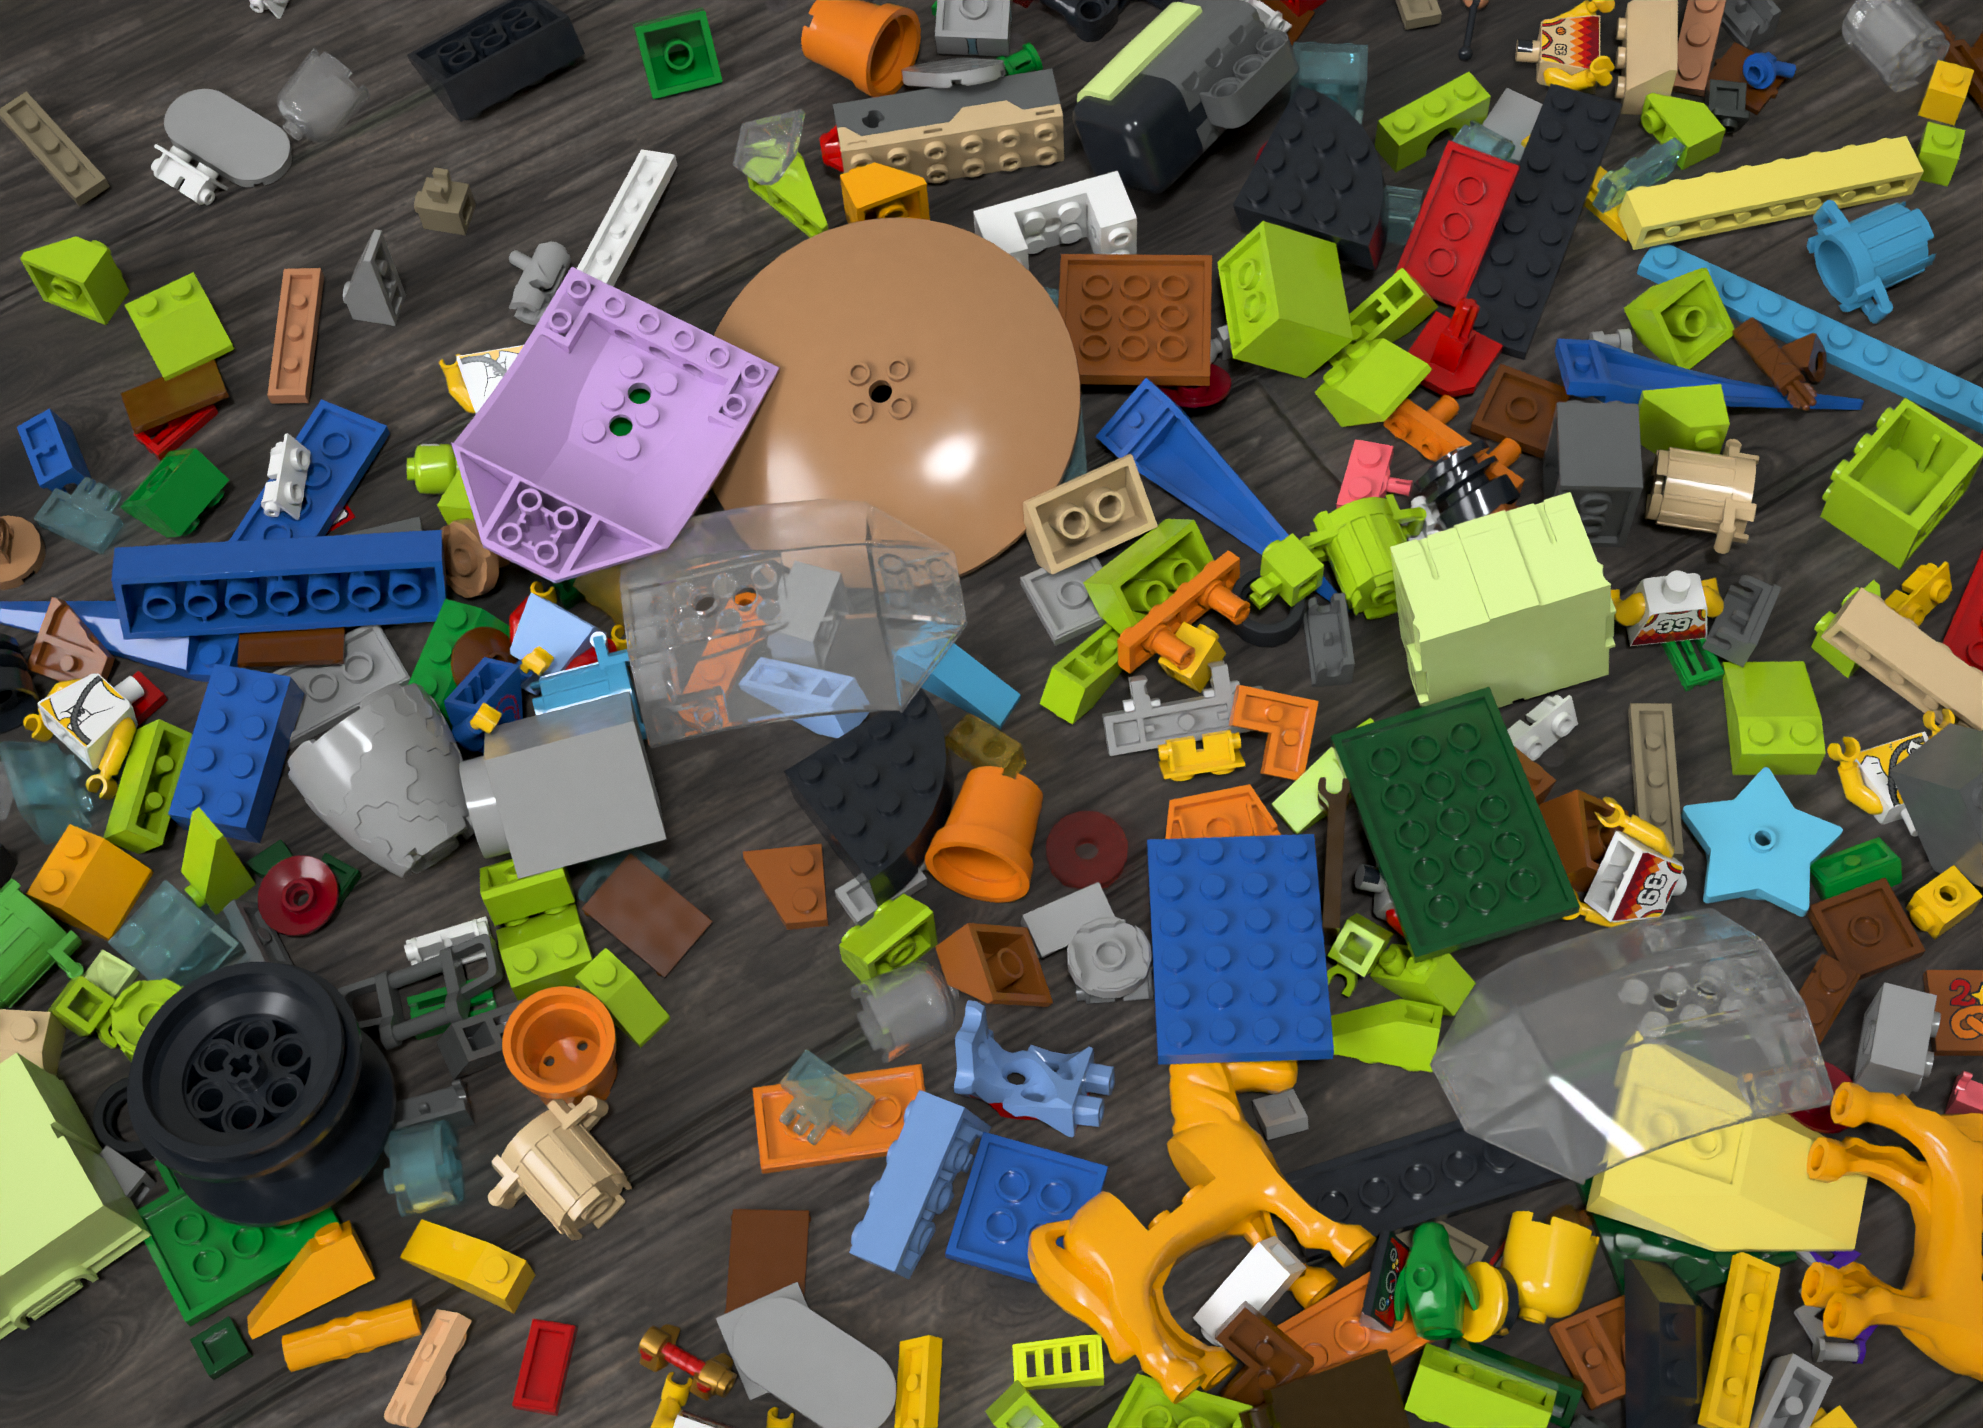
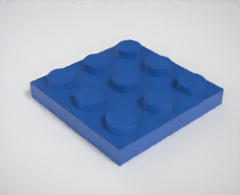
M983 1132L945 1252L946 1258L1038 1284L1031 1272L1028 1259V1244L1031 1232L1036 1227L1046 1223L1071 1219L1086 1202L1103 1191L1108 1174V1166ZM1063 1236L1057 1239L1056 1244L1064 1249Z

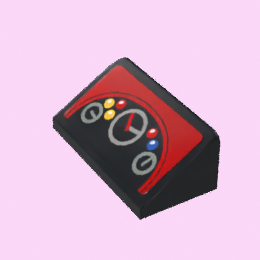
M1383 1229V1232L1380 1231L1359 1319L1360 1326L1386 1333H1392L1396 1321L1394 1309L1395 1287L1410 1251L1409 1247L1389 1230Z

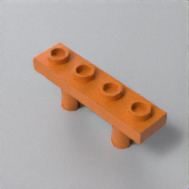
M1443 395L1427 411L1406 398L1385 420L1383 425L1394 436L1404 440L1421 452L1424 457L1434 462L1458 447L1472 444L1446 426L1459 411V404L1449 395ZM1505 438L1489 454L1484 453L1477 461L1480 463L1495 455L1499 462L1486 474L1489 480L1507 474L1518 492H1521L1525 480L1508 469L1520 457L1521 447L1513 439Z
M1228 550L1217 560L1210 561L1202 572L1189 582L1181 584L1172 596L1162 604L1155 605L1147 616L1136 625L1126 628L1117 639L1118 666L1131 674L1150 657L1158 653L1176 665L1178 669L1184 670L1193 662L1195 648L1189 646L1175 635L1183 622L1191 625L1209 609L1213 608L1230 619L1235 625L1241 624L1250 613V603L1231 592L1236 581L1240 578V558Z

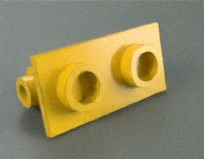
M1945 561L1939 568L1933 563L1920 565L1901 584L1902 590L1910 594L1907 595L1899 590H1895L1884 601L1885 605L1900 616L1909 618L1917 626H1920L1925 616L1939 603H1943L1952 591L1949 563Z
M1229 729L1202 734L1203 749L1197 750L1194 735L1166 739L1165 744L1158 745L1160 759L1158 764L1164 779L1171 778L1174 781H1185L1192 779L1195 774L1205 772L1218 775L1233 772L1236 767L1245 766V761L1239 751V748H1241L1239 732L1231 733Z

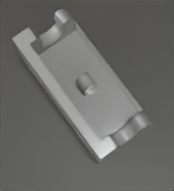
M1097 882L1022 915L1020 924L1022 927L1028 928L1037 957L1042 959L1051 953L1067 947L1070 940L1072 941L1073 937L1077 934V930L1083 924L1097 918L1115 917L1100 883Z

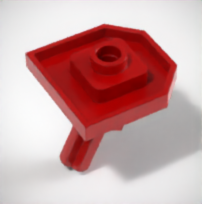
M1461 298L1457 303L1452 319L1436 311L1408 351L1410 354L1426 362L1432 369L1419 384L1442 396L1449 395L1450 397L1474 393L1502 352V344L1472 330L1480 310V306L1475 299Z

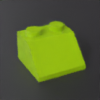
M75 236L24 252L20 257L44 301L104 325L108 324L130 292L122 277L121 270L116 266L111 256V250L97 240L90 242Z
M193 272L125 304L132 321L165 381L234 350L227 333Z
M1384 338L1368 341L1362 339L1348 349V357L1341 364L1334 366L1324 375L1323 380L1325 382L1315 393L1341 427L1384 422L1432 369L1426 362Z
M1721 384L1642 391L1638 407L1640 443L1643 447L1656 454L1657 450L1667 451L1670 447L1720 454L1730 425Z
M513 859L480 868V893L494 926L503 923L508 927L516 926L526 922L530 915L545 911V914H556L566 910L570 903L575 902L574 888L567 866L520 879L517 877Z
M904 893L894 901L892 899L887 900L876 909L872 919L862 927L860 925L852 927L843 936L842 943L839 944L842 961L866 988L875 995L938 944L933 911L928 906Z
M575 903L570 904L562 912L556 914L544 913L532 917L522 924L496 930L500 954L511 988L518 1001L528 998L543 989L558 986H578L579 984L575 976L594 959Z

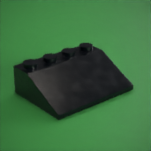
M507 0L407 54V57L448 112L462 122L479 117L484 109L495 103H503L510 100L516 91L526 86L539 84L545 79V75L556 69L570 67L575 63L576 58L584 55L585 52L569 16L546 0Z

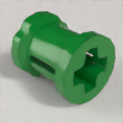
M1029 42L1022 46V50L1006 58L1002 55L996 58V60H1004L1006 71L1004 76L1043 70L1041 59L1034 46Z

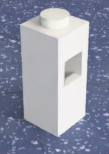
M1276 1236L1262 1240L1248 1253L1193 1319L1201 1326L1203 1336L1215 1346L1224 1347L1215 1339L1216 1331L1245 1300L1265 1316L1307 1267Z

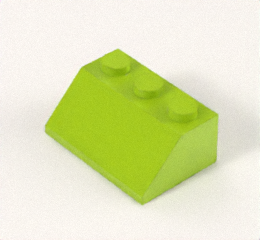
M1165 519L1158 524V527L1145 534L1084 581L1083 584L1099 616L1119 634H1122L1126 628L1133 627L1147 616L1155 605L1162 604L1172 596L1181 584L1189 582L1202 572L1204 567L1214 559L1195 520Z

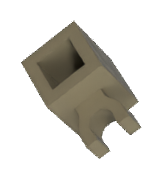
M434 167L432 172L434 178L427 177L422 191H418L415 196V212L419 214L424 229L466 235L476 207L470 185L451 181L449 170Z

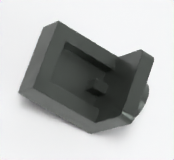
M1710 79L1706 83L1705 105L1726 129L1725 133L1737 132L1750 120V111H1745L1747 83Z

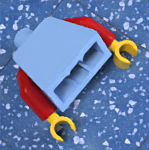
M535 581L531 584L530 596H527L511 613L509 617L510 654L521 660L527 654L532 653L537 646H540L554 657L550 667L541 676L533 673L521 686V688L538 696L541 689L533 691L530 689L529 684L539 681V677L598 662L595 648L590 642V637L595 632H602L605 636L607 633L556 604L555 588L551 586L547 592L543 593L542 583ZM620 624L615 625L611 631V639L607 638L608 652L612 653L627 649L630 653L635 646V635H630L629 638L624 640L619 639L624 635L625 627Z

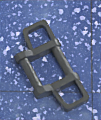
M482 934L456 946L442 949L436 957L393 973L389 970L381 972L374 977L341 987L338 991L353 1010L352 1001L355 997L377 990L382 1017L360 1021L358 1024L364 1033L379 1031L382 1044L387 1050L401 1046L402 1041L442 1025L452 1024L468 1018L471 1005L470 998L500 982L503 972L495 940L487 934ZM485 949L489 967L488 971L466 984L461 958ZM443 972L447 989L445 1007L404 1021L398 988Z

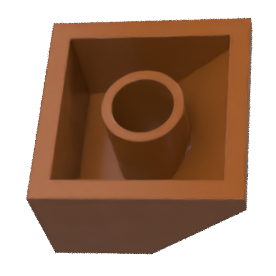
M1577 789L1538 806L1572 888L1576 892H1587L1615 832H1622L1624 828L1619 825L1613 828L1604 826L1596 817L1595 812L1603 817H1609L1614 813L1615 808L1606 804L1604 800ZM1623 809L1624 814L1629 816L1628 811Z
M967 923L935 947L947 985L987 1004L1048 1007L1053 1004L1027 927Z

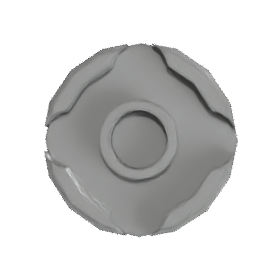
M1117 917L1097 918L1083 924L1077 930V934L1073 937L1072 941L1070 940L1067 948L1068 971L1075 984L1087 994L1100 998H1120L1136 991L1146 981L1151 969V945L1146 935L1136 925L1134 928L1132 925L1127 924L1126 920Z

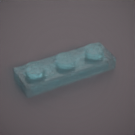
M1674 137L1661 146L1655 144L1644 156L1638 159L1636 157L1631 158L1620 170L1616 172L1613 170L1609 171L1599 181L1597 185L1599 192L1592 205L1600 212L1605 213L1623 202L1626 191L1639 186L1649 187L1671 174L1686 146Z

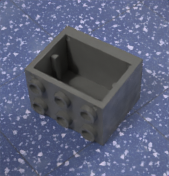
M1580 400L1557 402L1542 461L1543 502L1545 499L1571 492L1592 547H1625L1643 489L1638 404H1626L1621 401L1585 403Z
M1950 723L1893 767L1890 773L1933 870L1943 873L1955 865L1970 883L1983 887V731Z

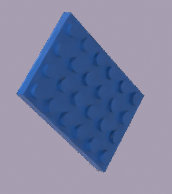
M1314 834L1147 840L1158 1065L1333 1059L1334 1045Z

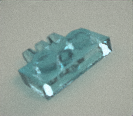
M85 477L72 495L55 488L34 519L40 527L102 555L124 525L119 516L111 513L121 499V492L113 488L109 490L107 485L102 483L96 484L94 479Z
M806 1049L780 1082L782 1089L795 1098L781 1114L779 1121L788 1126L800 1114L801 1117L794 1125L793 1131L801 1136L813 1123L815 1126L808 1134L806 1140L816 1145L832 1124L850 1136L876 1101L873 1095Z

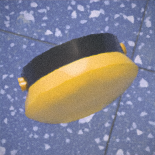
M1476 1261L1466 1268L1477 1284L1480 1295L1479 1308L1475 1311L1473 1310L1465 1293L1464 1336H1461L1467 1341L1474 1343L1482 1342L1492 1335L1498 1339L1503 1338L1515 1324L1519 1311V1293L1512 1274L1505 1268L1494 1267L1487 1262Z

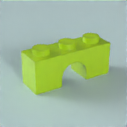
M1467 72L1378 120L1375 149L1396 173L1426 157L1429 143L1443 130L1447 129L1457 140L1481 127L1488 115L1491 96L1470 72Z

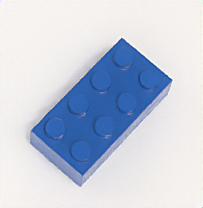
M214 663L168 815L183 830L189 831L192 812L199 807L224 837L255 843L261 842L289 748L290 737L294 731L304 697V692L292 677Z

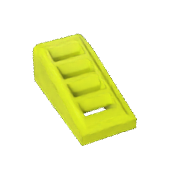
M1099 1334L1012 1345L1014 1382L1018 1380L1027 1390L1104 1386L1102 1341ZM1079 1352H1088L1090 1370L1081 1371ZM1062 1353H1071L1072 1372L1063 1373ZM1044 1354H1053V1375H1045ZM1026 1355H1035L1036 1377L1027 1378Z

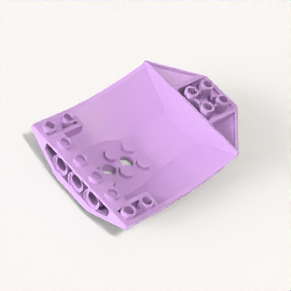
M571 267L535 329L505 375L455 442H451L483 548L554 583L667 551L686 527L721 473L776 378L779 367ZM645 389L651 394V397L643 404L633 403L629 399V395L633 390ZM623 417L630 420L633 425L630 433L625 436L614 435L610 431V424L614 419Z

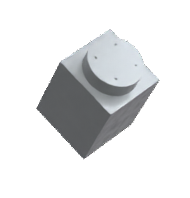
M629 691L497 725L490 735L485 732L484 756L459 762L460 777L468 812L484 858L487 859L511 853L518 879L666 839L661 804Z

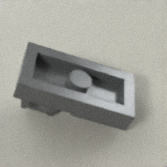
M233 899L223 908L230 923L232 934L242 943L246 951L237 964L270 962L293 965L277 932L263 920L259 912L258 903Z

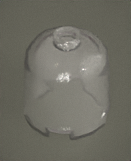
M313 48L280 90L277 97V109L285 121L282 127L293 138L300 140L304 137L312 142L323 143L330 141L342 130L370 99V93L365 85H361L358 89L348 79L352 72L339 60L325 51L319 57L318 51Z
M911 962L851 986L852 998L857 999L860 997L864 1009L857 1013L860 1025L874 1051L879 1048L884 1050L885 1053L881 1055L884 1063L893 1061L943 1036L950 1031L954 1024L956 1014L954 1000L959 999L958 990L947 985L946 979L941 972L928 962Z

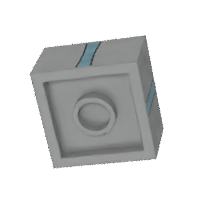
M937 0L935 27L937 53L1009 56L1013 0Z

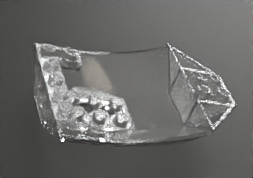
M832 499L790 501L694 516L667 551L621 564L620 591L628 657L648 743L651 748L771 722L858 712L900 710L902 713L968 625L955 552L866 501ZM753 588L757 594L751 604L740 606L735 603V596L741 589ZM705 597L715 598L714 604L710 609L702 612L695 610L697 603Z
M1714 908L1643 919L1597 930L1521 956L1475 981L1476 984L1462 1003L1430 1063L1465 1132L1582 1185L1590 1177L1674 1143L1756 1119L1831 1105L1834 1096L1806 1004L1763 939ZM1697 987H1700L1702 990L1706 992L1714 993V995L1703 994L1697 989ZM1662 994L1667 999L1675 1000L1677 1007H1662L1655 1001L1654 996Z

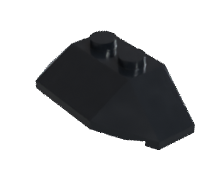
M1624 1259L1626 1428H1688L1699 1418L1714 1347V1310L1666 1262Z

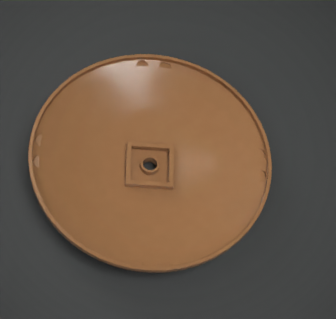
M901 217L870 219L824 231L784 252L762 269L731 304L714 334L715 337L779 367V372L754 417L712 485L714 493L738 529L762 553L790 571L794 563L797 562L840 574L843 590L870 594L906 593L945 584L974 572L997 558L1021 538L1026 532L1023 502L1059 486L1071 461L1079 430L1081 382L1076 354L1067 327L1049 294L1029 270L994 243L970 231L926 219ZM880 385H887L892 388L890 398L883 403L874 402L871 398L873 390Z

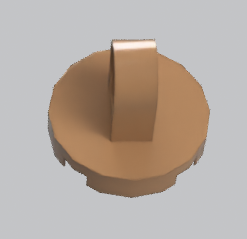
M7 515L0 517V590H8L23 585L22 579L28 577L33 571L37 574L42 567L46 552L45 542L32 523L22 517Z
M469 518L458 519L449 525L443 526L440 530H442L445 567L449 573L446 575L447 584L455 593L465 598L488 593L495 587L499 576V568L508 565L510 561L483 548L474 520Z

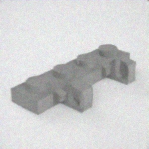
M1224 660L1208 663V666L1212 673V678L1210 679L1212 688L1203 689V696L1160 703L1159 697L1150 699L1146 688L1147 678L1145 675L1128 677L1131 699L1122 700L1124 710L1102 714L1108 754L1115 756L1158 748V745L1165 744L1166 739L1193 735L1195 741L1202 740V734L1229 729L1231 733L1253 731L1229 726L1236 685H1240L1239 681L1229 680L1228 666L1224 664ZM1255 686V687H1253V688H1257V689H1262V690H1264V688H1263L1262 686Z

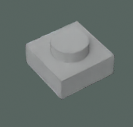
M1294 1089L1278 1095L1273 1094L1253 1100L1254 1114L1267 1140L1309 1129L1308 1116Z

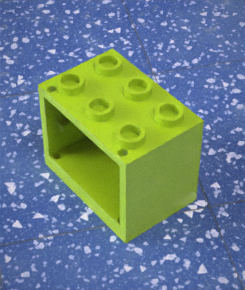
M1262 221L1217 262L1234 359L1307 378L1353 340L1336 243Z
M1904 398L1895 410L1888 407L1876 423L1878 430L1873 435L1866 433L1854 448L1853 453L1856 455L1852 460L1848 462L1843 459L1830 477L1833 482L1822 496L1826 504L1820 516L1899 570L1964 495L1983 459V447L1907 398Z

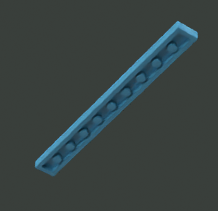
M1670 244L1650 247L1639 264L1637 274L1657 284L1700 268H1707L1729 317L1742 323L1750 317H1754L1762 324L1770 336L1787 344L1810 333H1816L1825 348L1828 363L1983 434V388Z

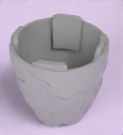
M392 683L365 696L360 702V709L342 720L317 741L311 739L301 743L288 760L290 767L288 775L291 782L305 798L304 800L311 810L326 825L370 860L405 879L410 877L412 872L417 874L425 871L455 851L459 846V842L456 839L457 836L462 834L465 839H469L475 832L468 812L459 771V762L463 761V758L446 719L440 712L435 700L427 694L421 685L413 683L402 687L399 684Z

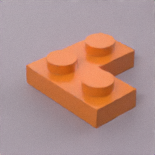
M1236 685L1229 726L1268 733L1260 774L1296 781L1305 772L1319 701Z

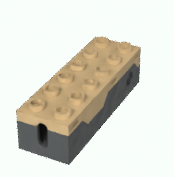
M1053 69L999 77L998 80L966 86V84H954L950 88H929L833 104L836 126L828 133H823L819 137L823 163L843 172V174L855 167H863L876 162L923 177L926 183H941L945 180L978 177L987 173L1014 171L1018 168L1050 165L1054 162L1064 161L1063 113Z

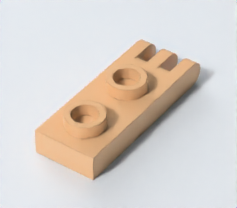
M436 1310L385 1410L384 1418L388 1423L408 1428H417L420 1425L434 1396L442 1389L446 1381V1372L455 1354L461 1350L466 1341V1332L472 1322L470 1319L457 1312Z

